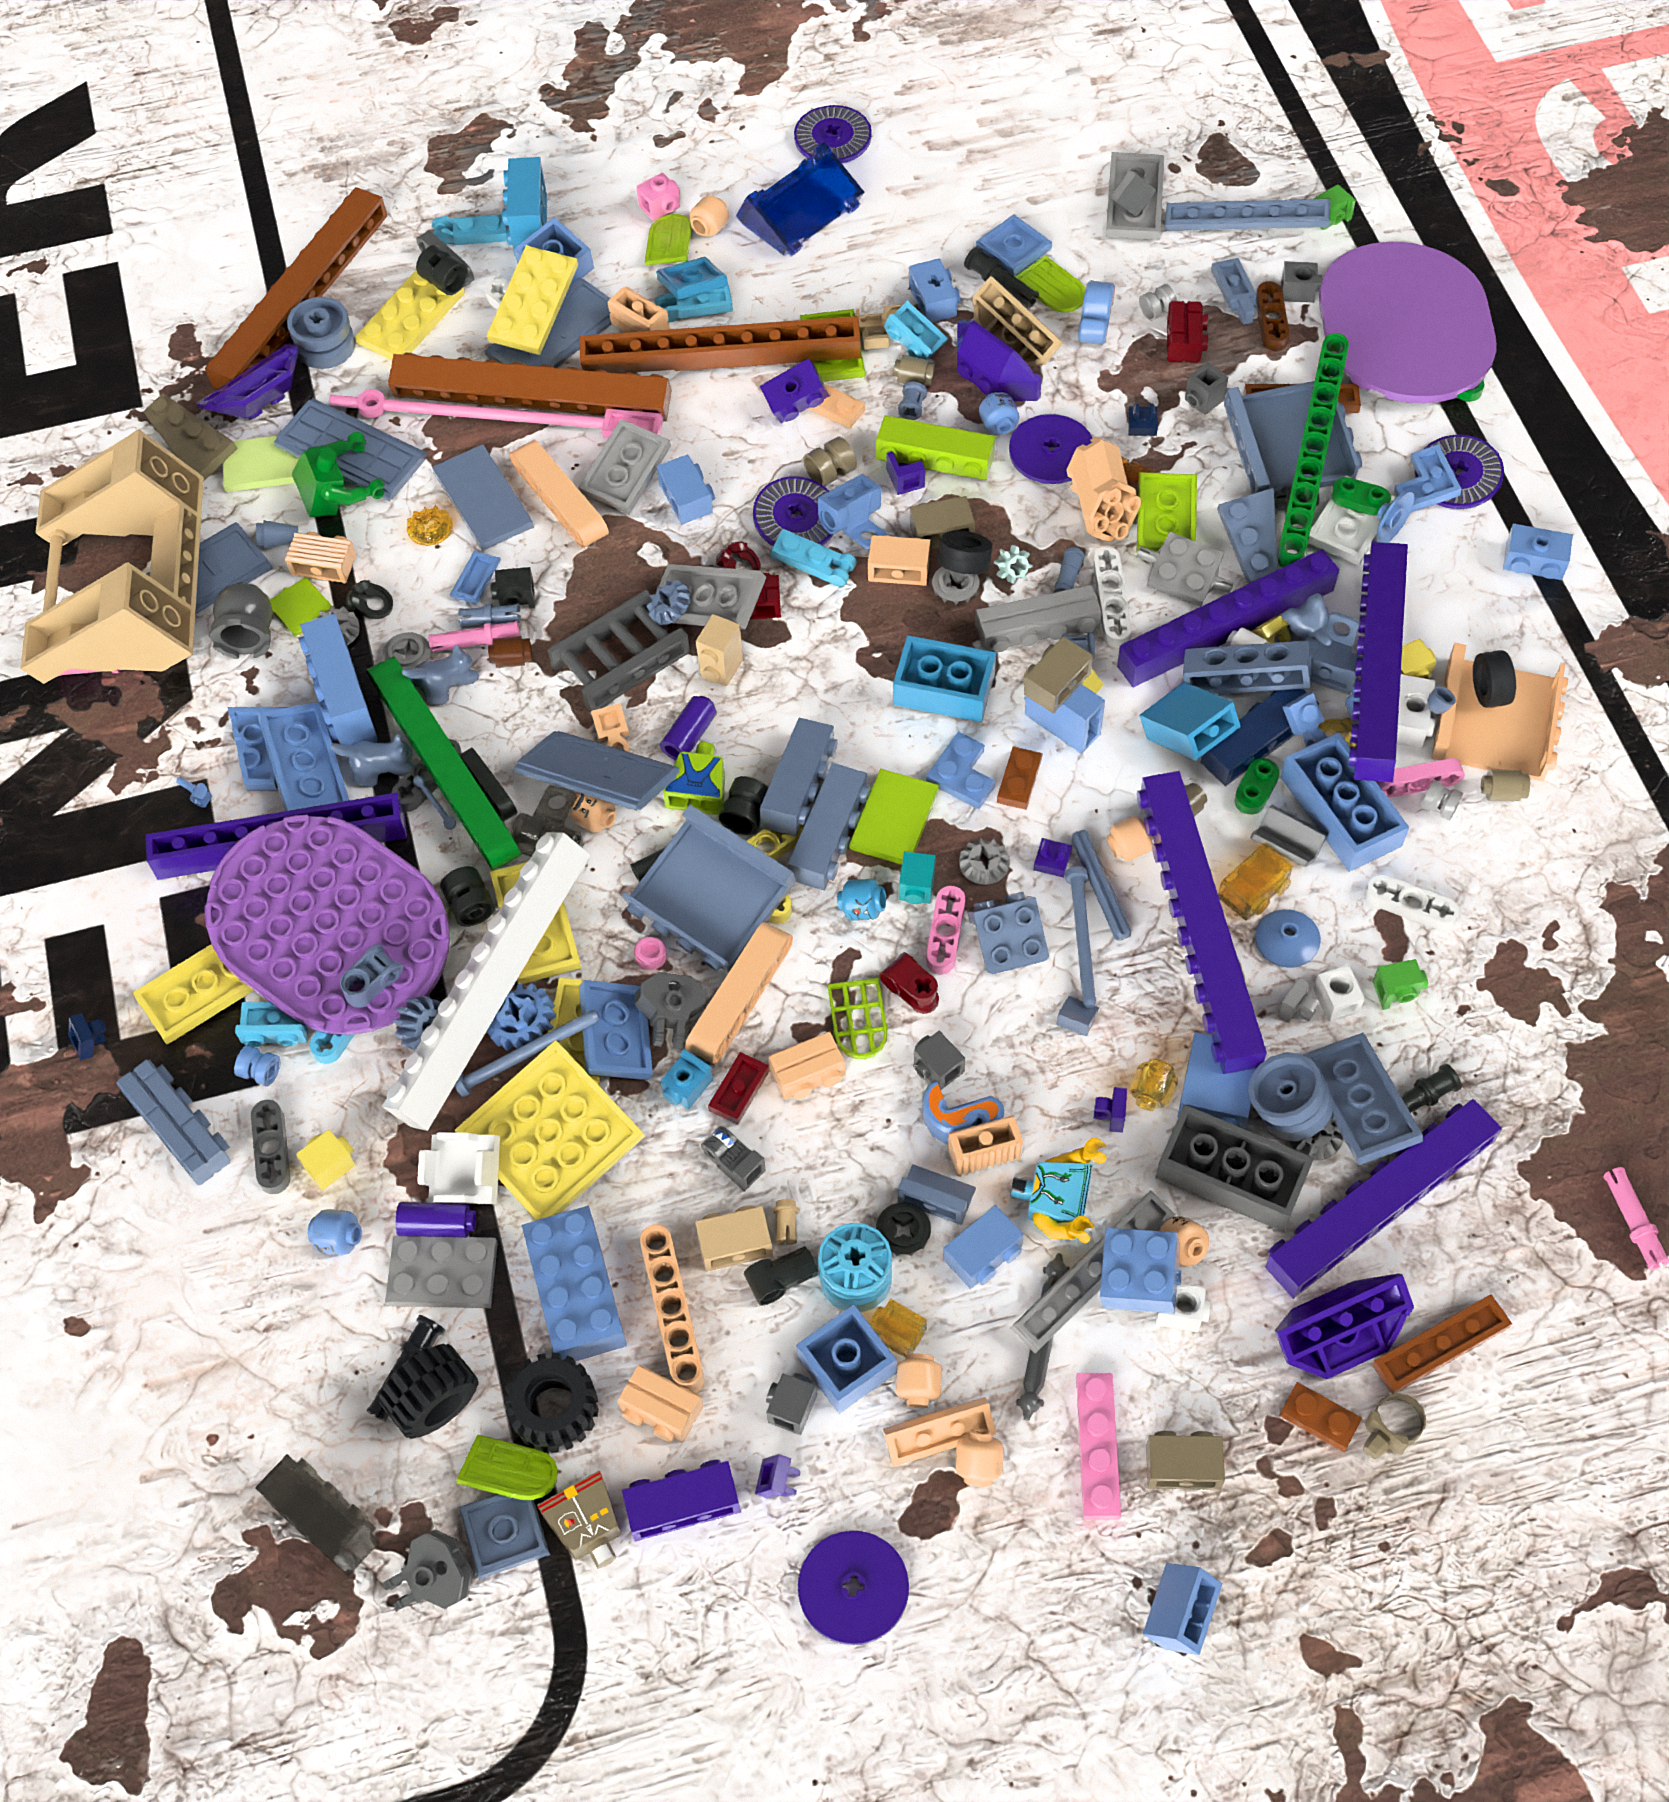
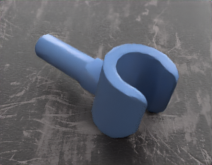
M182 777L177 778L176 783L192 793L190 800L195 805L200 807L207 806L212 798V794L207 792L205 784L198 783L195 785Z

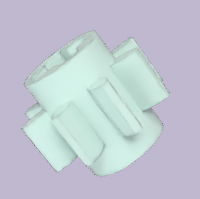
M1011 545L1010 551L1000 549L1001 555L998 560L993 562L1000 569L996 575L1002 579L1007 576V581L1012 584L1015 583L1016 578L1021 577L1026 580L1025 574L1028 568L1033 567L1026 559L1030 555L1029 552L1024 550L1019 552V547Z

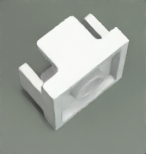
M437 1133V1135H432L431 1151L420 1150L418 1163V1184L429 1186L428 1203L497 1204L500 1136L472 1133Z

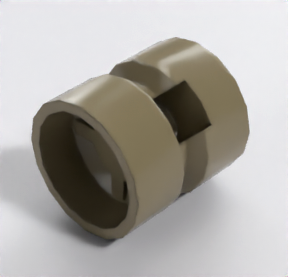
M841 436L826 442L824 449L816 448L803 457V463L809 477L823 486L836 481L837 475L843 477L857 467L856 457L852 448Z

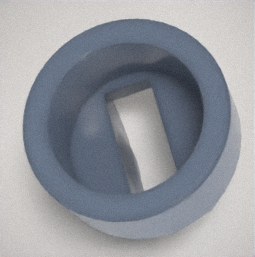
M1437 686L1429 694L1427 702L1432 712L1443 714L1450 710L1455 704L1456 699L1450 690Z

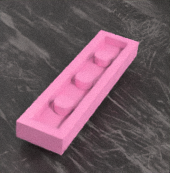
M1077 1373L1076 1390L1083 1520H1120L1121 1505L1113 1373Z

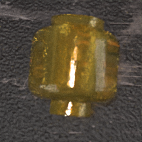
M1150 1059L1149 1062H1143L1138 1065L1129 1091L1136 1099L1135 1103L1137 1106L1148 1111H1154L1155 1108H1164L1170 1104L1178 1084V1077L1174 1073L1173 1066L1159 1059Z

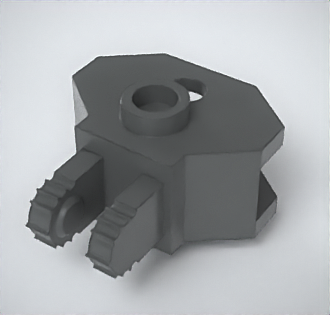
M658 972L641 983V989L635 992L634 1006L650 1020L649 1026H653V1046L661 1047L665 1037L664 1028L673 1029V1048L682 1049L685 1024L691 1017L698 1014L705 1005L706 989L692 976Z
M435 1529L411 1541L407 1565L401 1568L402 1572L382 1583L385 1590H392L401 1585L405 1580L409 1585L412 1593L400 1597L393 1603L396 1612L415 1601L418 1603L422 1600L446 1609L469 1596L473 1571L457 1539Z

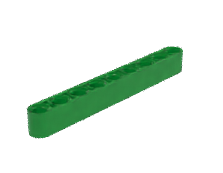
M1340 333L1327 335L1322 343L1279 546L1278 563L1282 568L1304 558L1306 555L1349 348L1348 339ZM1309 449H1315V450H1318V451H1317V452H1313V451H1310ZM1304 474H1310V475H1313V476H1312V477H1307V476H1305ZM1299 499H1305L1308 502H1301ZM1294 524H1299V525H1302L1303 527H1302V528H1296V527H1294L1293 525H1294ZM1287 550H1295L1298 553L1292 554L1287 552Z
M393 655L366 669L376 691L491 870L494 871L520 857V850L513 837L410 679L402 674L403 668Z

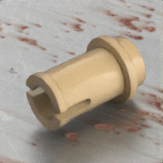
M782 1199L776 1201V1206L773 1208V1214L776 1215V1244L783 1245L784 1240H786V1245L797 1243L796 1215L800 1213V1208L796 1206L795 1200Z

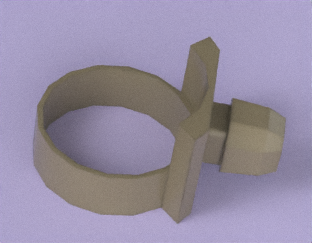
M1401 1393L1390 1394L1380 1400L1375 1411L1371 1412L1365 1421L1366 1429L1371 1432V1435L1364 1443V1452L1373 1459L1380 1458L1388 1449L1392 1450L1395 1454L1402 1455L1408 1445L1413 1444L1419 1439L1426 1427V1415L1419 1402L1413 1397ZM1390 1400H1401L1412 1405L1418 1412L1421 1420L1420 1433L1413 1439L1408 1440L1407 1436L1397 1435L1390 1431L1381 1420L1378 1412L1379 1406Z

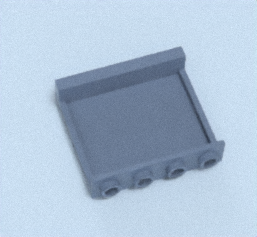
M1314 381L1242 396L1239 387L1227 389L1224 407L1252 494L1274 488V493L1281 492V489L1285 486L1290 485L1292 487ZM1338 401L1320 488L1332 486L1335 481L1345 476L1356 479L1358 470L1362 467L1361 455L1359 451L1355 452L1353 446L1354 437L1352 429L1347 427L1345 422L1344 405ZM1309 449L1310 451H1313V452H1317V451H1318V450H1315V449ZM1304 474V475L1307 476V477H1312V476H1313V475H1310V474Z
M689 805L682 814L686 820L631 895L624 892L622 897L628 905L626 910L640 920L645 916L653 922L651 926L665 937L670 933L679 939L676 943L690 954L697 951L704 956L702 961L715 971L722 968L729 973L756 929L762 922L768 921L796 883V879L791 870L697 808Z

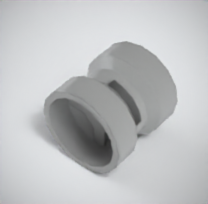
M1164 284L1156 288L1154 293L1147 292L1140 296V309L1148 320L1153 321L1161 317L1163 312L1168 313L1169 303L1177 301L1174 290L1168 284Z
M1434 779L1420 808L1429 812L1433 810L1439 812L1442 818L1450 821L1464 793L1457 789L1449 790L1444 787L1443 783ZM1445 795H1447L1442 807H1440Z

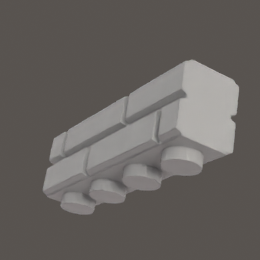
M1092 585L977 609L975 613V627L983 650L1003 652L1011 646L1020 644L1031 646L1038 640L1047 638L1058 640L1062 638L1063 634L1079 631L1081 633L1092 632L1095 628L1100 627L1101 608Z

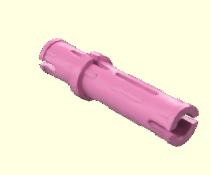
M518 621L496 625L485 623L483 627L429 634V646L431 653L453 650L455 645H458L460 649L478 645H492L493 638L520 636Z
M1623 1167L1612 1169L1615 1175H1611L1609 1171L1606 1172L1603 1177L1607 1181L1631 1230L1629 1236L1633 1243L1638 1244L1648 1269L1656 1270L1661 1268L1659 1265L1661 1262L1663 1266H1666L1669 1263V1257H1667L1657 1237L1659 1231L1656 1225L1650 1223L1626 1175L1625 1169Z

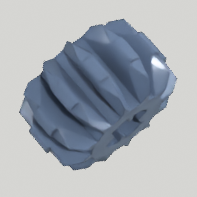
M421 995L417 999H406V1007L401 1006L397 1008L400 1018L393 1020L395 1025H399V1028L394 1035L402 1039L401 1045L405 1048L414 1049V1051L417 1049L421 1042L422 1033L432 1024L438 1014L440 1001Z

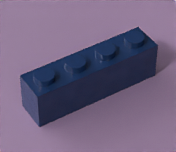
M1304 689L1274 690L1267 700L1262 703H1255L1247 714L1239 719L1240 728L1202 755L1200 763L1226 787L1245 773L1254 760L1265 758L1295 736L1282 707L1308 692Z

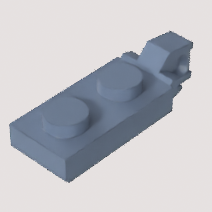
M1239 258L1212 263V274L1228 307L1232 312L1238 311V317L1243 325L1254 323L1253 317L1257 305L1256 293Z

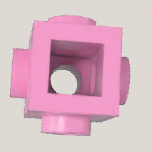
M663 172L636 186L639 207L653 221L680 207V189L674 180H670Z

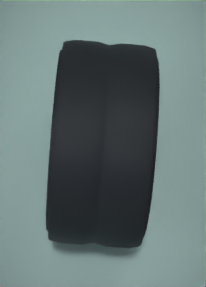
M947 532L940 539L937 556L938 563L945 569L956 573H983L990 566L992 542L988 538L973 532Z
M1504 650L1480 653L1476 655L1473 662L1475 693L1479 703L1485 708L1509 705L1515 698V670L1509 654Z

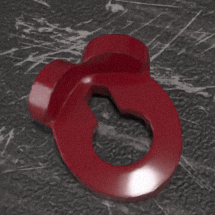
M743 541L732 542L727 547L721 549L716 557V565L736 569V561L731 556L732 553H736L741 560H746L751 564L752 570H761L758 556Z

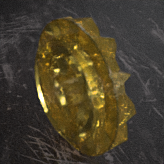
M436 505L432 509L424 506L420 512L413 511V517L407 519L406 530L408 536L415 543L424 546L443 542L449 537L453 529L452 518L446 509L440 510ZM433 520L434 524H430L429 528L425 531L424 524H428L429 521Z

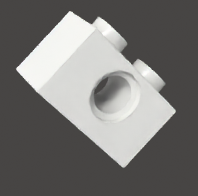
M1401 674L1397 743L1422 748L1426 736L1432 737L1435 719L1430 718L1431 710L1429 709L1427 699L1435 688V680Z

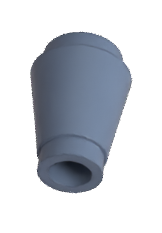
M263 520V523H256L257 546H264L265 549L289 545L293 541L294 533H299L298 526L267 520Z

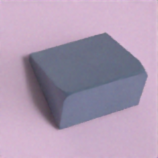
M1068 996L1059 1011L1056 1025L1088 1036L1099 1007L1086 1008L1083 1001Z

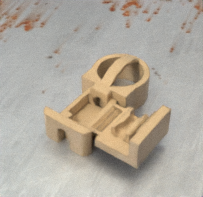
M902 304L884 306V313L860 315L859 309L856 310L855 315L859 317L860 337L863 338L864 350L889 347V336L884 325L887 317L890 314H894Z

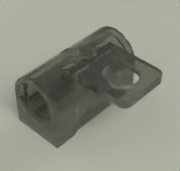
M550 785L547 787L533 815L524 812L518 814L512 826L511 836L521 854L532 857L538 840L546 832L565 833L583 848L584 842L581 832L565 826V820L577 799L575 792ZM554 796H562L566 799V803L562 808L553 809L548 805L549 800Z

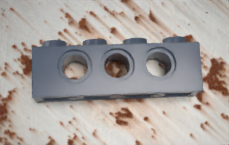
M1309 640L1185 649L1184 682L1213 694L1310 688L1312 662Z

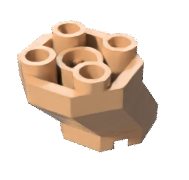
M1094 437L1090 440L1092 441L1091 444L1087 446L1082 444L1076 448L1068 465L1067 474L1068 477L1072 478L1073 485L1070 484L1071 491L1079 496L1088 534L1107 542H1112L1115 539L1122 540L1127 536L1141 506L1140 497L1136 496L1135 488L1127 484L1119 446Z

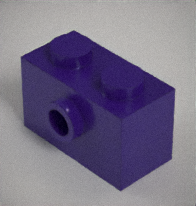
M809 358L760 385L773 415L780 423L796 419L799 413L808 408L821 405L824 399L830 396L817 368Z

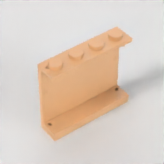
M1454 642L1448 659L1444 687L1453 693L1456 702L1450 710L1438 716L1431 759L1445 760L1456 758L1460 761L1461 765L1485 770H1521L1522 773L1529 774L1530 779L1544 781L1548 770L1553 771L1555 769L1558 753L1553 752V747L1558 745L1561 727H1557V720L1562 719L1565 702L1560 701L1561 695L1564 696L1569 680V678L1564 677L1565 664H1560L1555 677L1515 670L1516 694L1514 701L1505 706L1485 708L1479 703L1474 689V661L1464 660L1467 645Z

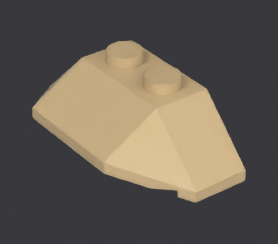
M992 276L987 279L972 297L974 321L1015 350L1029 365L1030 369L1045 365L1062 346L1063 342Z

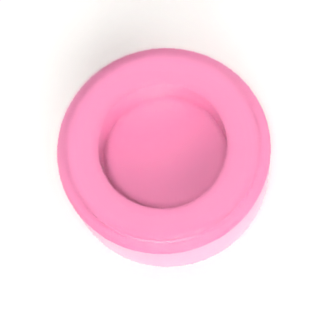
M645 937L635 945V960L641 968L655 970L665 963L667 959L666 946L659 938Z

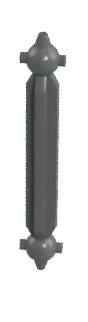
M1057 1253L1055 1258L1047 1264V1267H1043V1273L1047 1274L1049 1278L1043 1285L1041 1297L1070 1269L1063 1262L1061 1253ZM1053 1337L1036 1354L1031 1349L1029 1352L1023 1382L1025 1393L1020 1399L1016 1400V1405L1020 1406L1023 1410V1417L1026 1421H1029L1033 1413L1044 1406V1400L1040 1399L1038 1394L1044 1387Z

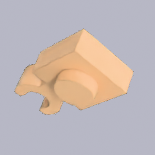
M621 703L591 711L600 743L608 741L607 746L614 748L622 747L624 751L630 752L628 742L622 738L629 735Z

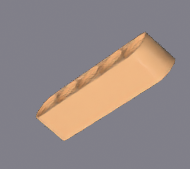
M534 439L509 453L511 462L517 472L581 548H585L609 534L607 525L601 515L538 441Z
M762 922L691 1030L685 1044V1050L714 1065L721 1060L792 946L793 935L766 922Z
M652 1224L642 1231L640 1243L671 1378L674 1383L696 1394L704 1385V1373L671 1234L665 1226ZM661 1240L665 1242V1245L658 1250L649 1248L650 1244L654 1241ZM663 1272L673 1274L672 1278L665 1282L656 1279ZM670 1304L681 1306L680 1310L674 1314L664 1312V1309ZM678 1336H684L689 1339L682 1347L671 1345L673 1339ZM692 1369L696 1371V1375L690 1380L684 1381L678 1378L683 1370Z

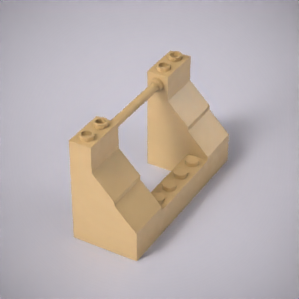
M140 429L40 491L36 534L50 543L43 613L25 623L20 669L42 683L50 681L69 669L112 672L124 669L162 672L193 655L204 477ZM82 534L123 537L129 534L153 536L150 577L127 562L56 604L63 545Z

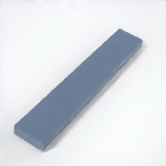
M1330 199L1167 203L1165 231L1329 227L1331 202Z

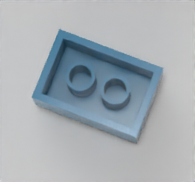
M540 157L508 158V170L503 171L504 185L507 187V189H503V202L507 209H502L504 226H509V229H506L508 246H513V251L514 248L547 223V192Z
M907 635L893 682V705L982 722L995 676L996 652Z

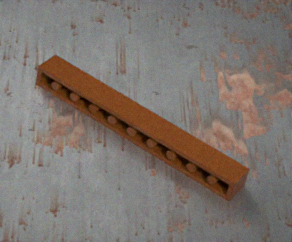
M355 187L344 198L342 204L330 215L328 221L315 233L313 239L300 251L298 257L286 268L278 281L271 286L269 292L255 305L254 310L240 323L238 329L224 343L215 357L208 362L205 370L213 388L219 389L281 348L290 337L287 319L291 310L309 298L322 297L387 218L382 196Z
M858 316L579 336L580 363L584 371L602 369L609 373L619 374L623 372L636 374V372L686 371L801 363L808 358L811 362L861 358Z
M414 353L393 354L388 386L394 397L600 416H605L606 409L662 413L663 421H667L672 392L669 379L658 374L641 376L632 372L619 374L609 373L602 369L584 371L576 367L562 369L545 364L528 366L521 362L505 364L495 360H485L482 362L472 361L465 357L448 359L440 355L425 357Z

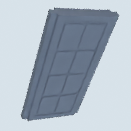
M578 278L569 286L540 355L496 343L484 351L485 355L490 360H495L499 363L512 364L514 362H521L528 366L545 364L557 368L580 350L579 336L597 335L612 325L610 321L611 312H609L608 308L610 297L585 279Z
M314 398L306 402L274 441V446L300 458L302 453L310 447L326 445L339 440L347 441V437L354 432L362 433L367 443L364 444L365 451L362 453L352 450L346 451V454L336 457L337 464L344 480L358 487L368 486L373 480L381 478L385 484L384 488H382L384 491L382 498L387 501L393 500L427 457V452Z
M237 522L200 542L195 614L214 604L219 592L226 586L238 582L250 583L273 569L266 556Z
M553 731L517 761V765L514 766V772L637 811L645 807L676 779L679 767L568 733Z

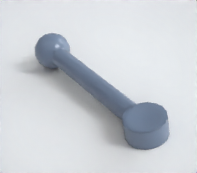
M420 775L416 776L413 779V784L421 788L443 818L444 827L448 830L454 829L456 820L448 816L425 785V778Z

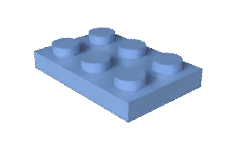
M583 980L579 985L581 1015L590 1010H596L600 1016L598 1022L582 1030L585 1071L588 1075L648 1080L653 1075L648 1018L634 1006L635 992L641 989V986Z

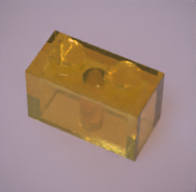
M1263 843L1221 881L1218 892L1219 899L1247 921L1255 913L1260 915L1268 907L1270 899L1275 894L1280 896L1289 888L1292 882L1290 876L1293 866Z

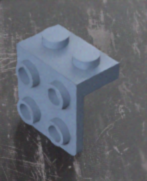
M1024 892L1013 893L1005 896L1006 902L994 904L993 899L975 903L974 910L967 911L969 923L976 926L985 968L988 973L996 974L1044 962L1049 958L1036 897H1025Z

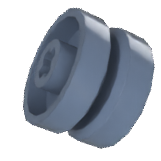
M316 297L299 303L291 310L287 319L288 330L293 344L299 349L298 358L302 363L317 369L333 368L344 363L353 354L356 347L355 337L350 326L347 310L342 303L333 298Z
M1300 1053L1278 1054L1271 1056L1261 1063L1251 1075L1248 1086L1250 1102L1259 1114L1263 1124L1276 1137L1291 1141L1310 1138L1321 1131L1331 1119L1334 1109L1332 1092L1324 1081L1320 1069L1312 1059Z

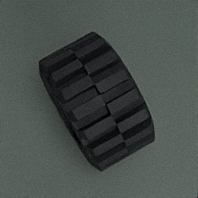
M439 1344L418 1353L397 1369L383 1387L379 1396V1403L406 1438L415 1439L438 1430L456 1417L475 1394L479 1381L452 1345Z
M552 1352L551 1358L548 1359L545 1353L537 1355L538 1361L532 1363L529 1358L523 1362L525 1368L522 1371L516 1368L512 1373L515 1381H508L505 1387L508 1395L504 1396V1405L507 1409L505 1412L518 1437H521L523 1443L529 1447L533 1444L536 1450L543 1452L545 1447H549L551 1453L559 1452V1446L562 1445L565 1446L566 1450L573 1448L572 1441L578 1439L581 1443L586 1438L585 1429L592 1431L595 1425L593 1417H598L599 1409L596 1404L598 1397L590 1375L587 1374L585 1367L581 1363L576 1365L574 1358L568 1355L562 1360L560 1353ZM562 1388L572 1394L568 1407L558 1416L541 1418L532 1413L535 1399L547 1389Z

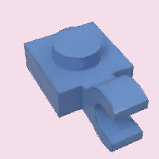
M1305 693L1282 707L1293 735L1302 734L1306 747L1327 738L1326 734L1317 726L1324 719L1313 693Z

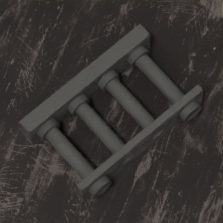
M647 589L638 595L630 597L627 602L568 638L556 642L553 647L548 649L551 667L557 670L566 664L585 686L581 690L585 707L590 713L593 710L604 707L690 653L688 635L682 628L673 633H668L649 616L650 612L646 606L651 602V598ZM640 619L659 641L648 648H643L626 627ZM614 634L634 655V657L622 664H619L601 643ZM590 649L609 670L608 673L598 679H594L577 660L578 656Z

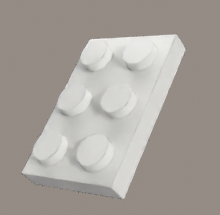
M1391 495L1390 503L1396 498L1395 496ZM1331 498L1311 528L1308 543L1359 566L1364 559V554H1367L1371 548V542L1376 540L1380 520L1377 516L1340 507Z

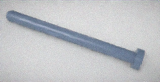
M1076 866L1065 871L1066 882L1071 884L1082 999L1084 1006L1090 1009L1096 1004L1084 891V883L1088 880V873L1086 868Z
M590 1010L466 1076L461 1073L455 1084L458 1093L462 1097L468 1096L472 1093V1087L545 1050L555 1040L560 1042L593 1025L600 1019L598 1012Z

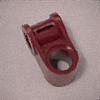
M902 952L879 973L882 983L916 1012L927 1014L938 1007L937 980L908 953Z

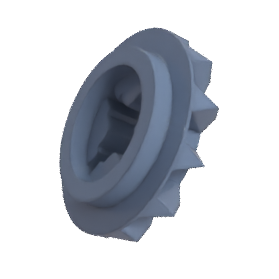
M667 580L664 587L657 586L658 591L656 594L650 595L652 602L646 607L650 611L649 616L656 623L662 625L670 624L679 619L688 608L691 598L690 590L679 580L674 582ZM667 598H669V600H670V602H669V603L671 604L670 607H669L668 605H666V601H665V600H666Z

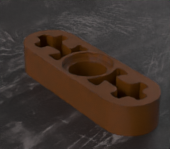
M1266 281L1258 286L1256 294L1262 342L1266 348L1278 351L1284 349L1288 343V320L1281 286L1275 282ZM1268 294H1270L1272 302H1268ZM1276 313L1279 315V318L1270 319L1265 314ZM1276 329L1277 338H1275V335L1272 334L1273 330Z

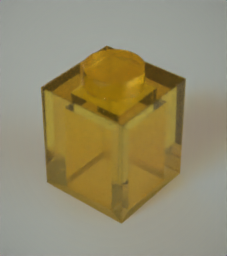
M891 1298L884 1308L882 1306L877 1308L870 1321V1325L873 1326L872 1328L886 1347L906 1358L907 1354L915 1351L927 1331V1319Z

